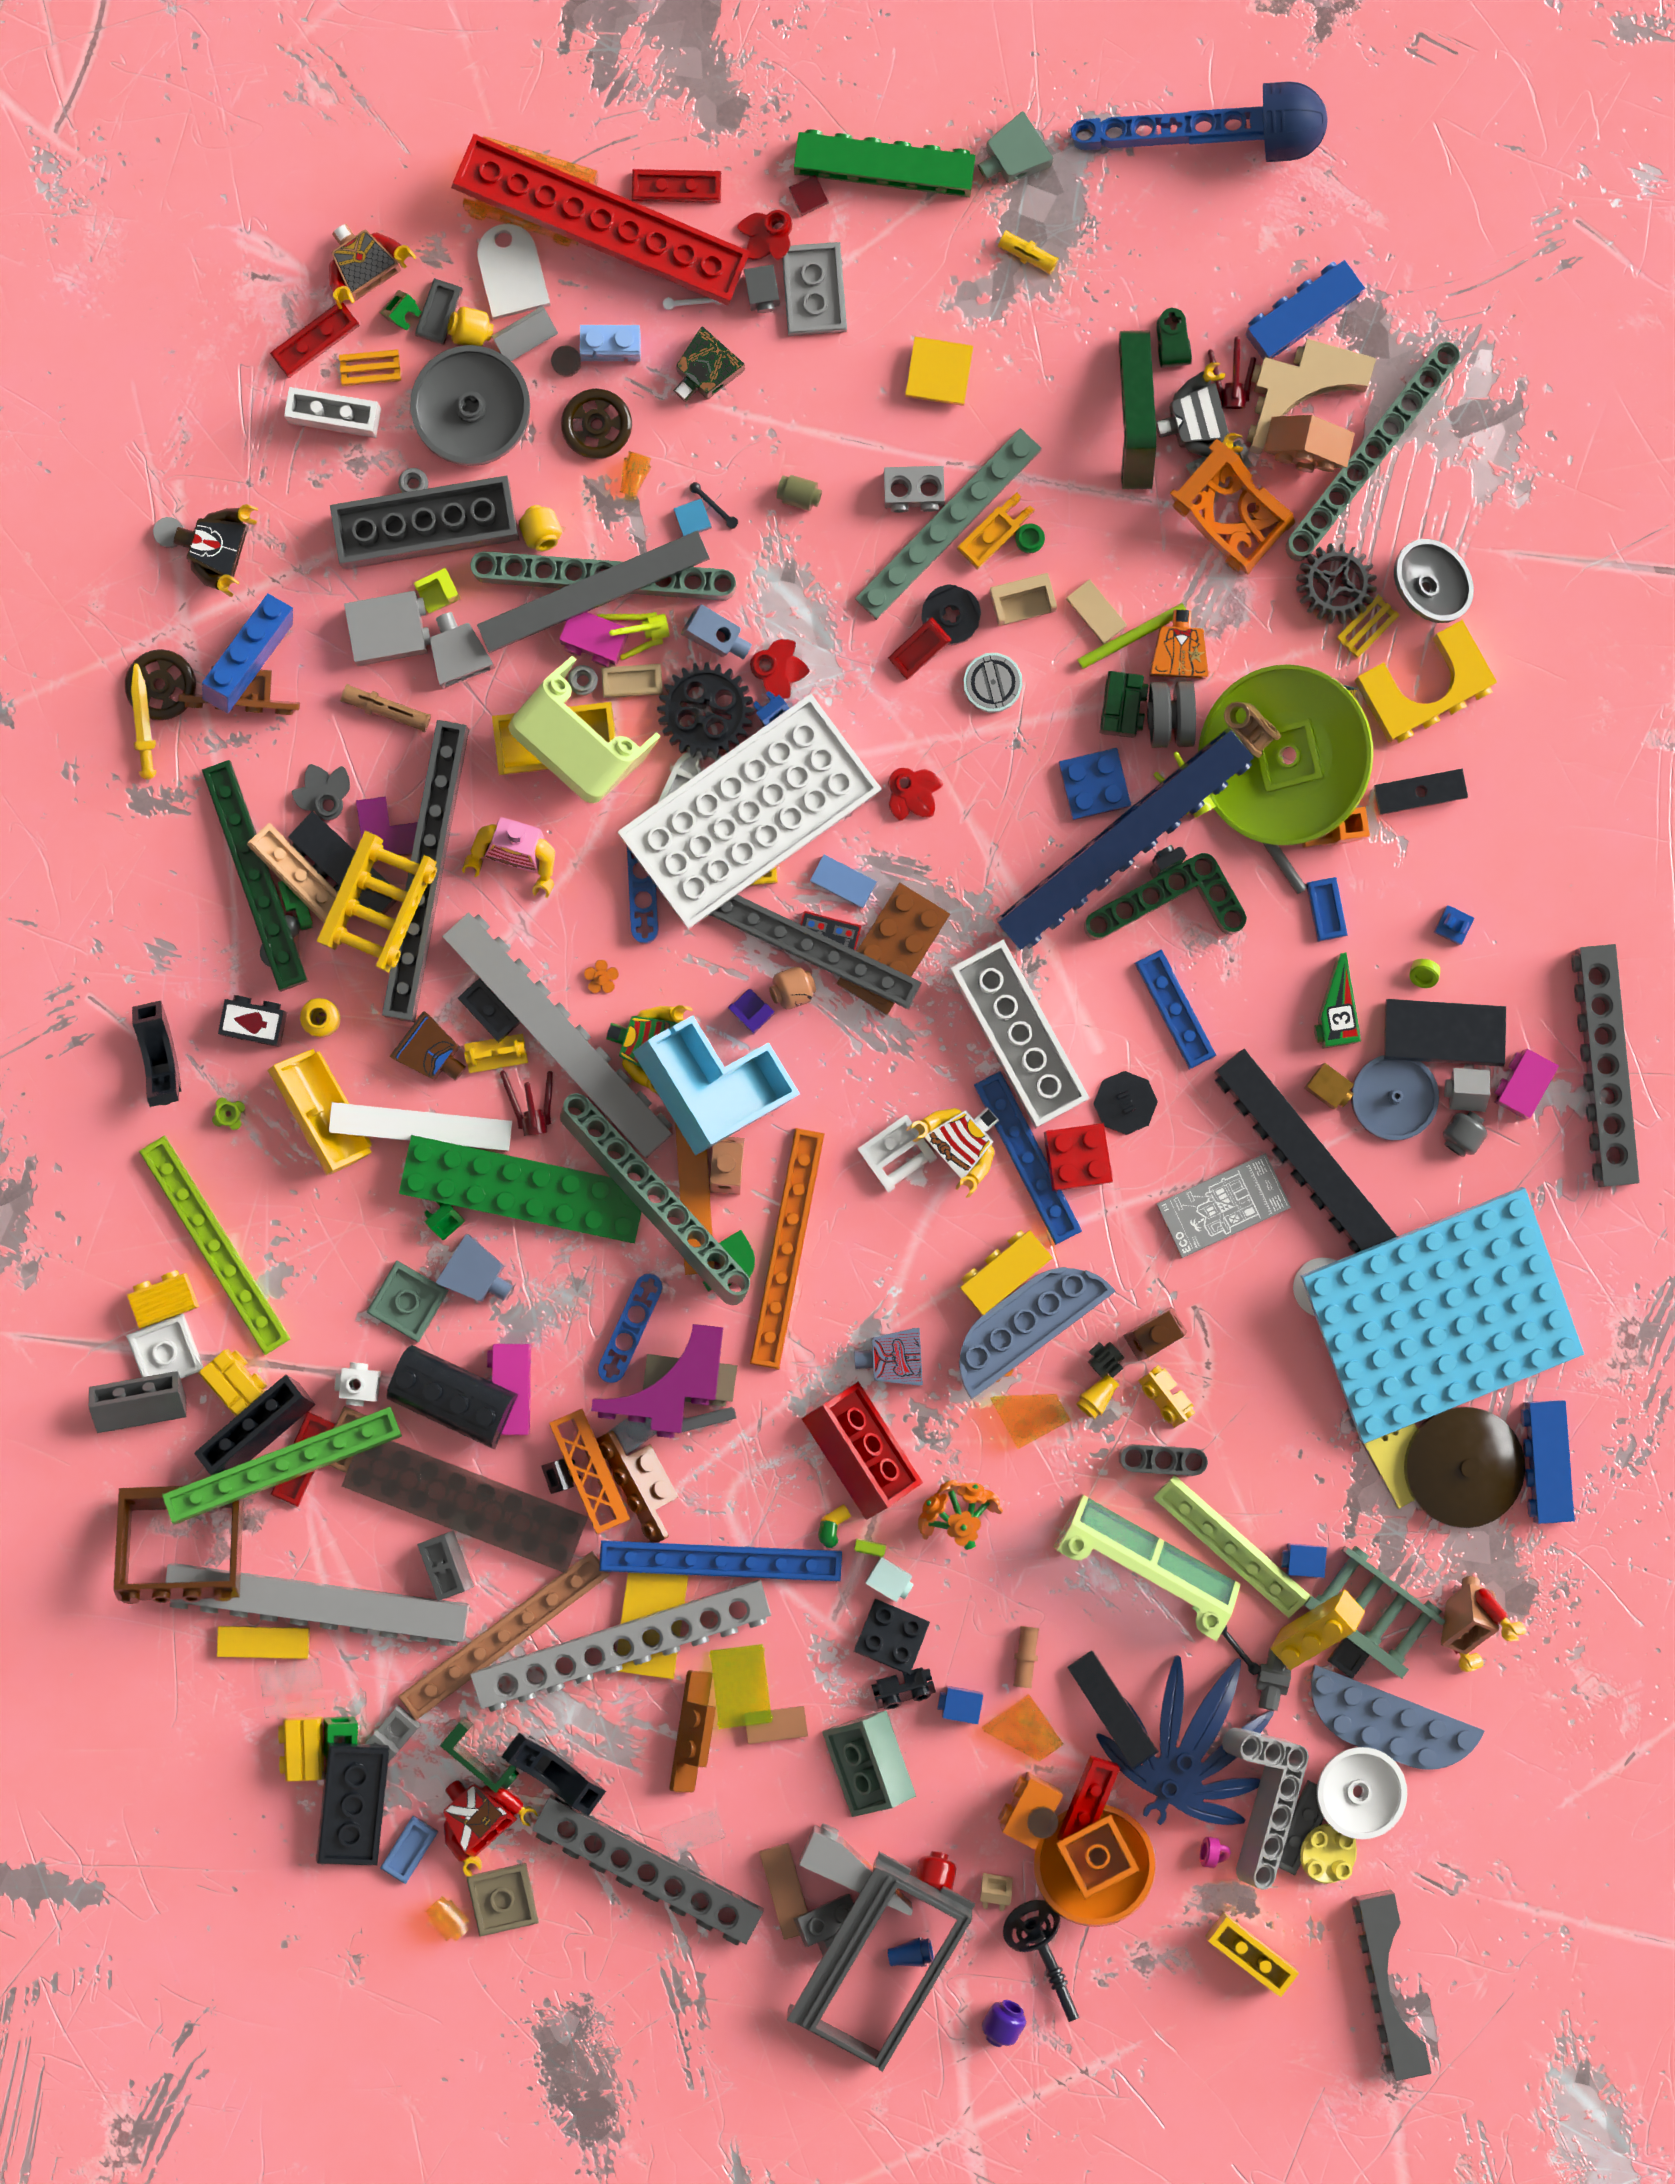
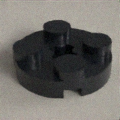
M943 585L934 589L926 598L922 608L921 621L923 625L933 617L952 639L947 645H958L969 640L977 631L981 609L977 598L969 590L957 587V585ZM950 607L952 611L958 610L959 615L956 616V622L951 623L950 620L945 621L943 619V616L946 614V608Z

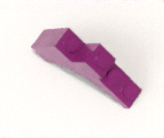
M693 1324L692 1332L683 1354L663 1378L652 1386L629 1396L611 1399L594 1398L591 1411L598 1412L597 1418L616 1420V1414L628 1415V1421L646 1423V1417L652 1418L650 1430L657 1431V1437L675 1438V1433H682L686 1397H691L692 1404L709 1405V1400H716L724 1327Z

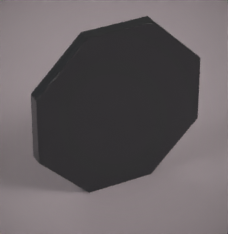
M1123 1071L1102 1080L1093 1104L1101 1123H1104V1127L1128 1135L1149 1126L1158 1101L1149 1080Z

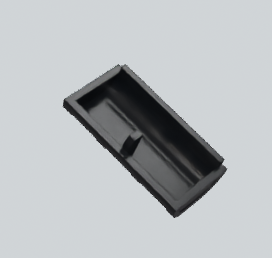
M411 1345L404 1351L396 1366L386 1396L388 1400L495 1450L518 1394L419 1347Z

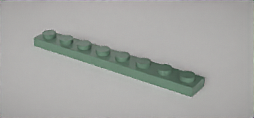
M1020 428L863 589L855 600L871 616L878 620L1041 452L1042 448Z

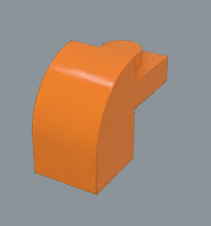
M1366 807L1355 808L1351 815L1336 829L1316 840L1302 843L1303 848L1339 845L1369 837Z

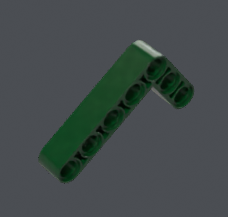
M1150 330L1119 331L1124 428L1121 486L1122 490L1152 489L1157 434Z
M1200 853L1092 912L1084 923V931L1093 940L1104 939L1194 888H1197L1217 926L1223 933L1230 935L1238 933L1245 926L1247 917L1215 858L1208 853ZM1204 860L1210 865V873L1208 875H1200L1196 872L1195 863L1197 861ZM1171 875H1179L1183 878L1184 887L1182 889L1175 890L1170 887L1169 877ZM1219 886L1224 890L1225 898L1223 901L1217 902L1212 900L1209 894L1211 887ZM1147 889L1156 891L1158 894L1157 903L1147 904L1142 897L1143 891ZM1124 903L1131 907L1132 916L1130 918L1122 919L1117 915L1116 907L1119 904ZM1233 912L1237 914L1240 920L1238 927L1230 928L1225 924L1224 916L1226 913ZM1100 918L1104 920L1106 930L1100 934L1093 932L1090 928V921L1092 919Z

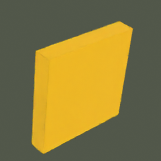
M915 336L905 397L964 406L973 345Z

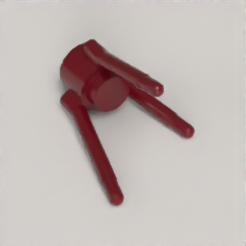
M1239 336L1234 338L1232 383H1225V389H1223L1221 380L1214 381L1223 409L1246 408V402H1249L1251 379L1256 358L1252 357L1250 360L1243 388V383H1239ZM1212 349L1208 350L1209 362L1217 363L1214 351ZM1218 366L1213 370L1215 376L1219 374Z
M501 1071L500 1075L517 1118L518 1129H523L524 1136L547 1133L546 1125L551 1124L550 1109L553 1072H547L543 1115L541 1109L535 1110L530 1083L526 1082L524 1084L528 1111L523 1112V1117L505 1071Z

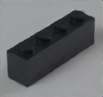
M311 811L288 838L293 842L292 846L303 857L307 855L315 862L313 867L324 879L329 875L337 883L333 888L338 892L356 851ZM373 867L371 868V877L390 884ZM369 888L362 889L358 898L360 905L384 915L397 902V900Z
M285 1374L195 1451L194 1454L211 1476L251 1461L316 1404L299 1382Z

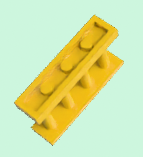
M364 831L317 942L333 950H336L338 945L344 943L379 958L376 967L389 973L391 967H395L399 961L401 954L399 951L426 886L431 884L436 876L437 868L435 866L437 862L424 855L421 863L418 864L383 849V839L375 834ZM380 860L415 875L408 892L371 877L370 870L374 862ZM369 888L402 902L403 904L397 918L393 919L360 905L358 898L362 889ZM355 915L391 930L385 946L382 947L347 932L346 926L350 917Z

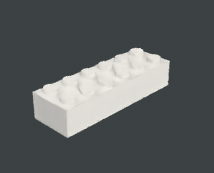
M1004 939L950 968V973L1035 1128L1090 1099Z

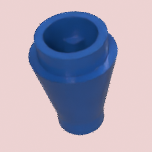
M919 1937L894 1948H888L890 1966L927 1967V1964L932 1963L934 1959L931 1940Z

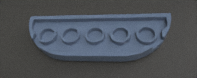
M1060 1267L1035 1276L989 1310L968 1331L960 1352L959 1367L961 1380L970 1399H974L1116 1292L1114 1288L1103 1278L1090 1271Z
M1314 1664L1310 1689L1315 1709L1321 1721L1331 1732L1355 1746L1379 1750L1394 1761L1413 1768L1432 1770L1448 1767L1461 1761L1474 1750L1485 1730Z

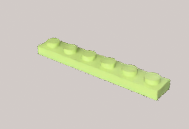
M1174 1475L1155 1494L1153 1498L1288 1618L1307 1602L1310 1594L1178 1477Z

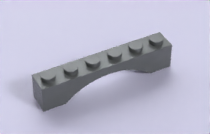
M1389 1889L1355 1896L1357 1905L1352 1906L1356 1924L1361 1923L1363 1935L1358 1936L1362 1954L1367 1953L1369 1965L1364 1966L1368 1984L1373 1983L1375 1995H1371L1372 2007L1375 2014H1380L1382 2024L1377 2025V2032L1380 2043H1386L1388 2055H1383L1386 2073H1392L1396 2081L1432 2074L1426 2043L1402 2020L1394 2005L1389 1988V1953L1394 1936L1401 1924L1395 1893Z

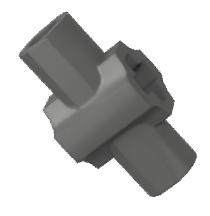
M1270 1648L1267 1663L1260 1664L1257 1675L1256 1689L1261 1690L1258 1708L1278 1711L1281 1695H1287L1291 1671L1286 1669L1285 1664Z

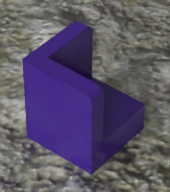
M748 989L734 1004L732 1003L728 1007L753 1034L775 1014V1011L767 1003L765 1004L752 989Z

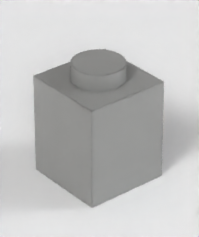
M1453 1068L1451 1079H1446L1444 1086V1097H1449L1450 1110L1486 1112L1490 1098V1070Z

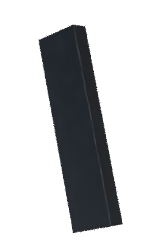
M1091 1650L1067 1667L1133 1769L1159 1752L1094 1651Z

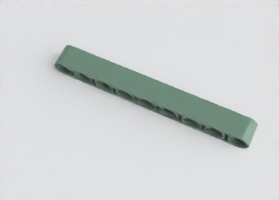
M1443 342L1433 350L1351 456L1347 468L1341 469L1289 537L1285 548L1287 555L1295 561L1305 560L1314 551L1446 380L1460 359V352L1455 344ZM1445 352L1449 354L1452 363H1441L1438 360V353ZM1424 375L1431 377L1434 386L1431 388L1422 386L1419 380L1420 377ZM1402 400H1412L1416 405V410H1405L1401 404ZM1386 422L1394 423L1397 426L1398 433L1394 435L1386 433L1383 424ZM1369 445L1377 447L1380 456L1377 458L1369 457L1366 454L1365 447ZM1349 469L1359 470L1362 480L1357 482L1350 480L1347 471ZM1332 492L1340 493L1343 496L1344 503L1341 505L1333 504L1329 499V494ZM1315 515L1323 517L1326 526L1321 529L1314 527L1311 523V517ZM1295 539H1303L1308 545V550L1304 552L1295 550L1293 541Z
M483 551L478 552L472 557L470 567L475 578L483 583L561 589L592 576L600 570L608 569L622 562ZM490 561L493 567L489 573L481 574L477 571V566L480 562ZM512 563H519L523 567L522 572L517 576L507 574V567ZM542 565H548L552 568V574L547 578H539L536 575L537 569ZM577 567L582 570V575L578 580L572 581L566 578V573L570 568ZM691 567L670 576L672 580L667 587H659L654 583L630 594L724 601L732 598L737 588L735 577L729 570ZM690 576H696L702 582L699 588L692 590L685 586V581ZM721 578L728 579L731 582V587L725 592L718 591L714 586L716 581Z
M579 1093L567 1096L560 1113V1120L566 1129L723 1302L729 1305L741 1303L750 1287V1278L587 1097ZM577 1108L582 1114L574 1115L568 1109ZM595 1129L602 1136L594 1137L589 1134L588 1130ZM615 1151L622 1158L614 1159L609 1156L608 1152ZM635 1173L640 1176L641 1180H631L628 1174ZM655 1195L660 1198L661 1202H651L647 1196ZM675 1217L680 1220L681 1224L673 1225L667 1218ZM695 1239L700 1242L701 1246L693 1247L688 1243V1240ZM708 1262H717L721 1266V1269H712L708 1265ZM728 1284H737L741 1288V1291H732L728 1287Z

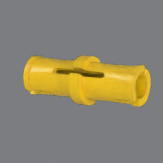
M1008 230L1004 232L998 244L999 248L1021 258L1020 262L1024 264L1028 262L1051 275L1059 260L1058 257L1036 247L1037 243L1033 241L1027 242Z

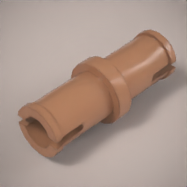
M1020 1626L1018 1653H1014V1659H1017L1013 1683L1015 1687L1032 1689L1034 1663L1038 1662V1656L1035 1654L1039 1628Z

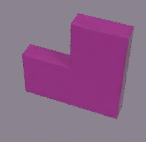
M386 796L356 800L361 838L364 831H367L384 840L382 843L383 849L399 856L412 854L418 822L390 826Z

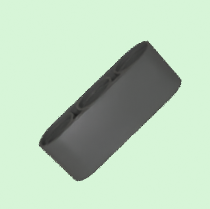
M1129 1444L1121 1449L1118 1456L1119 1463L1124 1469L1138 1473L1196 1476L1202 1474L1208 1465L1205 1453L1191 1447ZM1135 1449L1141 1454V1461L1138 1465L1131 1467L1125 1462V1455L1128 1451ZM1162 1451L1168 1452L1171 1456V1462L1166 1468H1159L1155 1463L1156 1455ZM1191 1453H1196L1201 1458V1464L1196 1470H1189L1185 1464L1187 1456Z

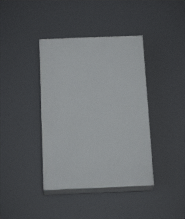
M841 242L790 245L788 253L782 258L788 336L847 332Z

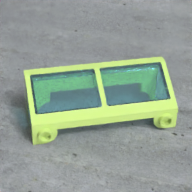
M1083 1494L1053 1546L1058 1552L1073 1560H1083L1095 1549L1192 1604V1609L1197 1613L1195 1619L1197 1629L1216 1642L1232 1615L1241 1585Z

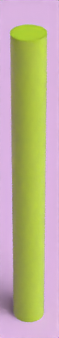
M1180 603L1078 658L1077 661L1083 670L1159 629L1161 626L1172 622L1173 610H1186L1183 603Z

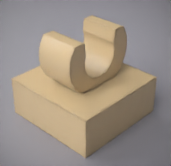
M983 1873L980 1902H983L984 1909L988 1908V1903L999 1904V1911H1003L1006 1906H1010L1013 1877Z

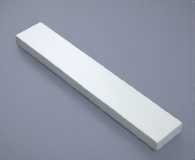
M332 1102L329 1133L410 1141L411 1135L466 1147L509 1151L512 1121Z

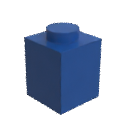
M1287 1543V1550L1282 1549L1281 1568H1286L1285 1573L1288 1575L1325 1578L1327 1547Z
M947 1685L946 1693L940 1692L937 1710H942V1718L979 1724L984 1694L980 1691Z

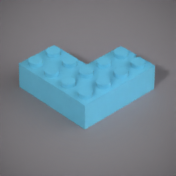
M694 1016L652 1037L633 1051V1054L695 1156L784 1106L800 1094L770 1043L724 1067Z

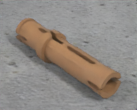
M349 684L345 685L340 702L364 709L366 714L371 715L375 713L421 730L424 733L431 719V714H426L380 697L379 693L375 691L369 693Z

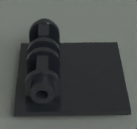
M874 1599L861 1635L855 1645L854 1652L910 1675L930 1621Z

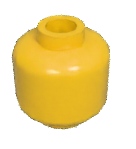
M460 307L457 312H452L450 315L447 334L451 335L453 343L457 345L482 346L485 341L489 342L491 340L493 324L489 323V317L486 312L468 307Z
M540 505L531 506L525 510V514L519 520L520 531L529 548L542 552L550 550L558 544V540L562 535V529L555 512L551 508L541 507Z
M311 999L301 1009V1026L314 1037H328L336 1032L340 1025L341 1016L339 1009L327 999Z

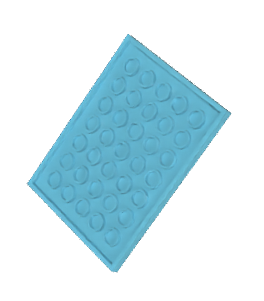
M1524 1187L1517 1188L1300 1275L1360 1441L1363 1444L1584 1355L1540 1227Z

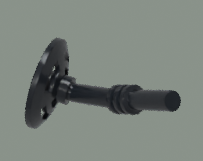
M1045 1900L1028 1901L1015 1908L1007 1917L1003 1926L1004 1940L1015 1951H1039L1048 1971L1046 1977H1050L1048 1981L1053 1983L1051 1989L1056 1991L1068 2022L1074 2021L1080 2017L1066 1986L1068 1980H1064L1066 1976L1061 1974L1063 1968L1058 1966L1048 1944L1058 1932L1060 1915L1054 1912ZM1033 1911H1039L1038 1916L1028 1918L1025 1922L1021 1920L1024 1915ZM1049 1914L1053 1917V1928H1051V1922L1048 1919ZM1044 1922L1046 1923V1930L1042 1926ZM1013 1929H1016V1935L1019 1940L1017 1943L1013 1940ZM1023 1931H1024V1932L1026 1933V1935H1027L1026 1938H1023V1937H1022V1932H1023Z

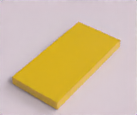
M628 1572L621 1624L684 1604L689 1575ZM682 1620L675 1621L671 1627L673 1633L677 1636H680ZM649 1629L643 1633V1640L648 1645H656L660 1641V1635L657 1631ZM618 1639L617 1653L621 1655L628 1654L631 1651L629 1641ZM662 1651L651 1654L652 1660L638 1665H634L633 1661L622 1664L623 1669L618 1672L674 1679L678 1652L663 1656Z

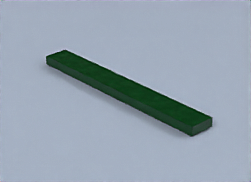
M229 759L202 769L278 990L282 992L307 983L309 981L269 867L247 845L248 841L257 833L232 762Z

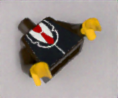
M248 504L242 505L240 508H226L208 513L204 519L198 518L194 531L177 527L173 544L189 548L187 560L191 563V571L205 586L220 590L229 597L234 595L228 590L229 586L232 583L239 585V581L234 579L248 532L247 524L243 522L251 525L257 524V521L250 519L249 516L252 511H258V508Z

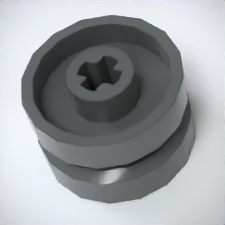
M1178 681L1174 686L1173 700H1171L1170 688L1166 682H1150L1147 723L1152 748H1167L1171 742L1172 729H1174L1175 743L1179 748L1195 746L1196 700L1193 681Z

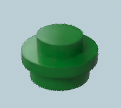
M1033 523L1022 525L1015 535L1017 547L1022 552L1028 554L1038 552L1045 542L1043 530Z

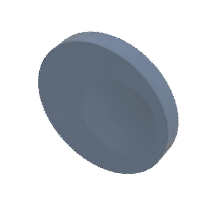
M1384 1055L1368 1062L1359 1071L1353 1082L1354 1085L1351 1090L1354 1093L1351 1097L1353 1112L1362 1127L1381 1139L1394 1141L1416 1136L1428 1127L1436 1115L1439 1105L1438 1085L1432 1072L1421 1061L1384 1059Z

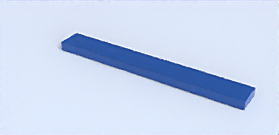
M601 1540L599 1571L841 1582L842 1551Z

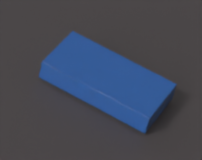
M1337 877L1307 882L1306 886L1317 942L1348 936Z

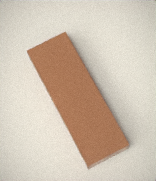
M789 1843L760 1850L761 1861L783 1939L786 1940L800 1936L793 1918L808 1911Z

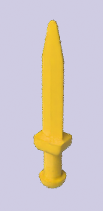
M135 664L133 666L131 693L137 742H133L134 749L140 753L141 771H139V775L143 779L150 780L156 775V770H153L151 750L156 746V741L152 740L146 685L139 665Z

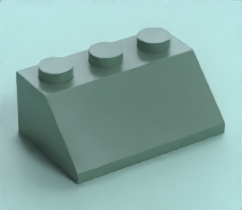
M886 1710L865 1715L822 1731L851 1817L891 1809L916 1797Z

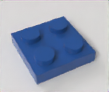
M1117 748L1059 761L1072 820L1131 807Z

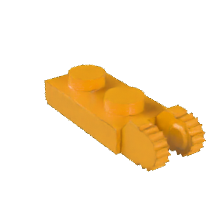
M1018 492L1001 507L998 506L957 547V550L977 570L1017 532L1020 525L1035 511L1030 505L1024 508L1015 520L1007 514L1009 510L1020 502L1022 496Z

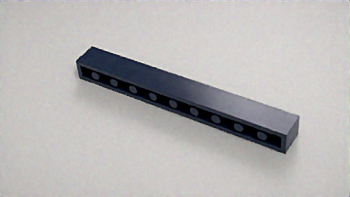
M1229 727L1226 728L996 918L997 923L1020 950L1025 946L1028 949L1032 948L1042 939L1040 934L1048 927L1053 930L1065 920L1063 915L1071 908L1076 911L1088 901L1086 896L1094 889L1098 892L1104 889L1112 881L1110 879L1111 875L1118 870L1120 872L1127 870L1135 862L1133 857L1139 852L1147 853L1158 843L1156 838L1166 831L1167 834H1170L1182 823L1179 819L1188 812L1191 815L1196 813L1204 806L1203 800L1211 793L1215 796L1228 786L1226 781L1235 773L1237 776H1240L1252 766L1250 761L1254 758L1235 733Z

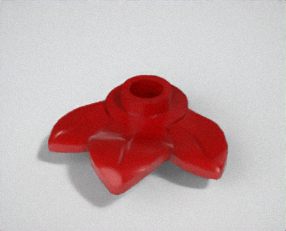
M773 210L767 215L758 212L744 218L737 226L740 232L750 237L746 250L750 251L748 259L759 260L771 254L774 259L779 261L790 249L789 234L792 230L793 222L790 215L785 211ZM783 223L781 228L774 229L775 224Z
M790 639L774 641L768 650L758 651L750 661L751 672L756 678L763 680L766 691L773 693L775 697L780 695L783 699L791 697L790 683L802 680L810 672L802 660L793 656L796 642ZM764 660L770 662V669L767 671L761 670L759 667L760 662Z
M901 767L894 770L888 780V785L892 792L889 800L890 811L899 821L905 819L910 811L921 817H932L935 813V800L932 793L943 786L941 778L927 769L914 772L909 768ZM903 777H906L909 781L906 788H901L899 784Z

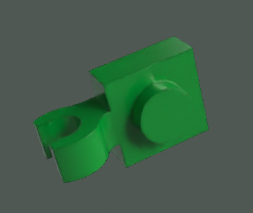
M283 881L278 882L286 913L295 910L301 931L313 928L308 907Z

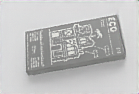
M1266 1153L1157 1203L1181 1258L1291 1208Z

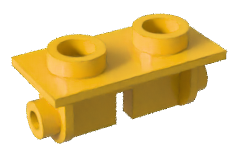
M523 1033L506 1036L499 1043L495 1039L464 1044V1055L469 1074L528 1063Z
M1157 1365L1147 1375L1138 1380L1142 1385L1144 1394L1155 1402L1164 1420L1172 1424L1174 1428L1183 1424L1195 1414V1411L1192 1409L1194 1405L1182 1390H1179L1174 1395L1171 1394L1170 1390L1177 1383L1165 1368L1162 1369Z

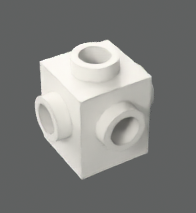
M350 1362V1368H342V1372L336 1374L335 1391H339V1398L346 1399V1405L364 1406V1401L376 1402L379 1396L381 1371L368 1370V1364ZM355 1379H358L361 1383L358 1390L353 1386Z

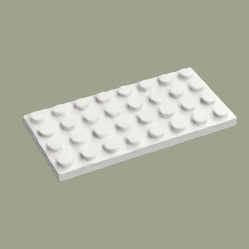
M811 693L620 829L618 835L689 930L881 792L882 788Z

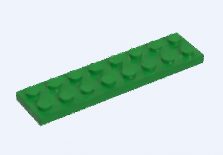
M411 1135L399 1194L633 1244L636 1241L642 1212L611 1177Z

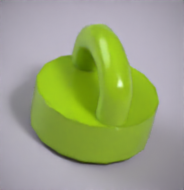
M1421 958L1414 960L1409 973L1411 982L1420 988L1435 986L1439 981L1440 966L1429 959Z

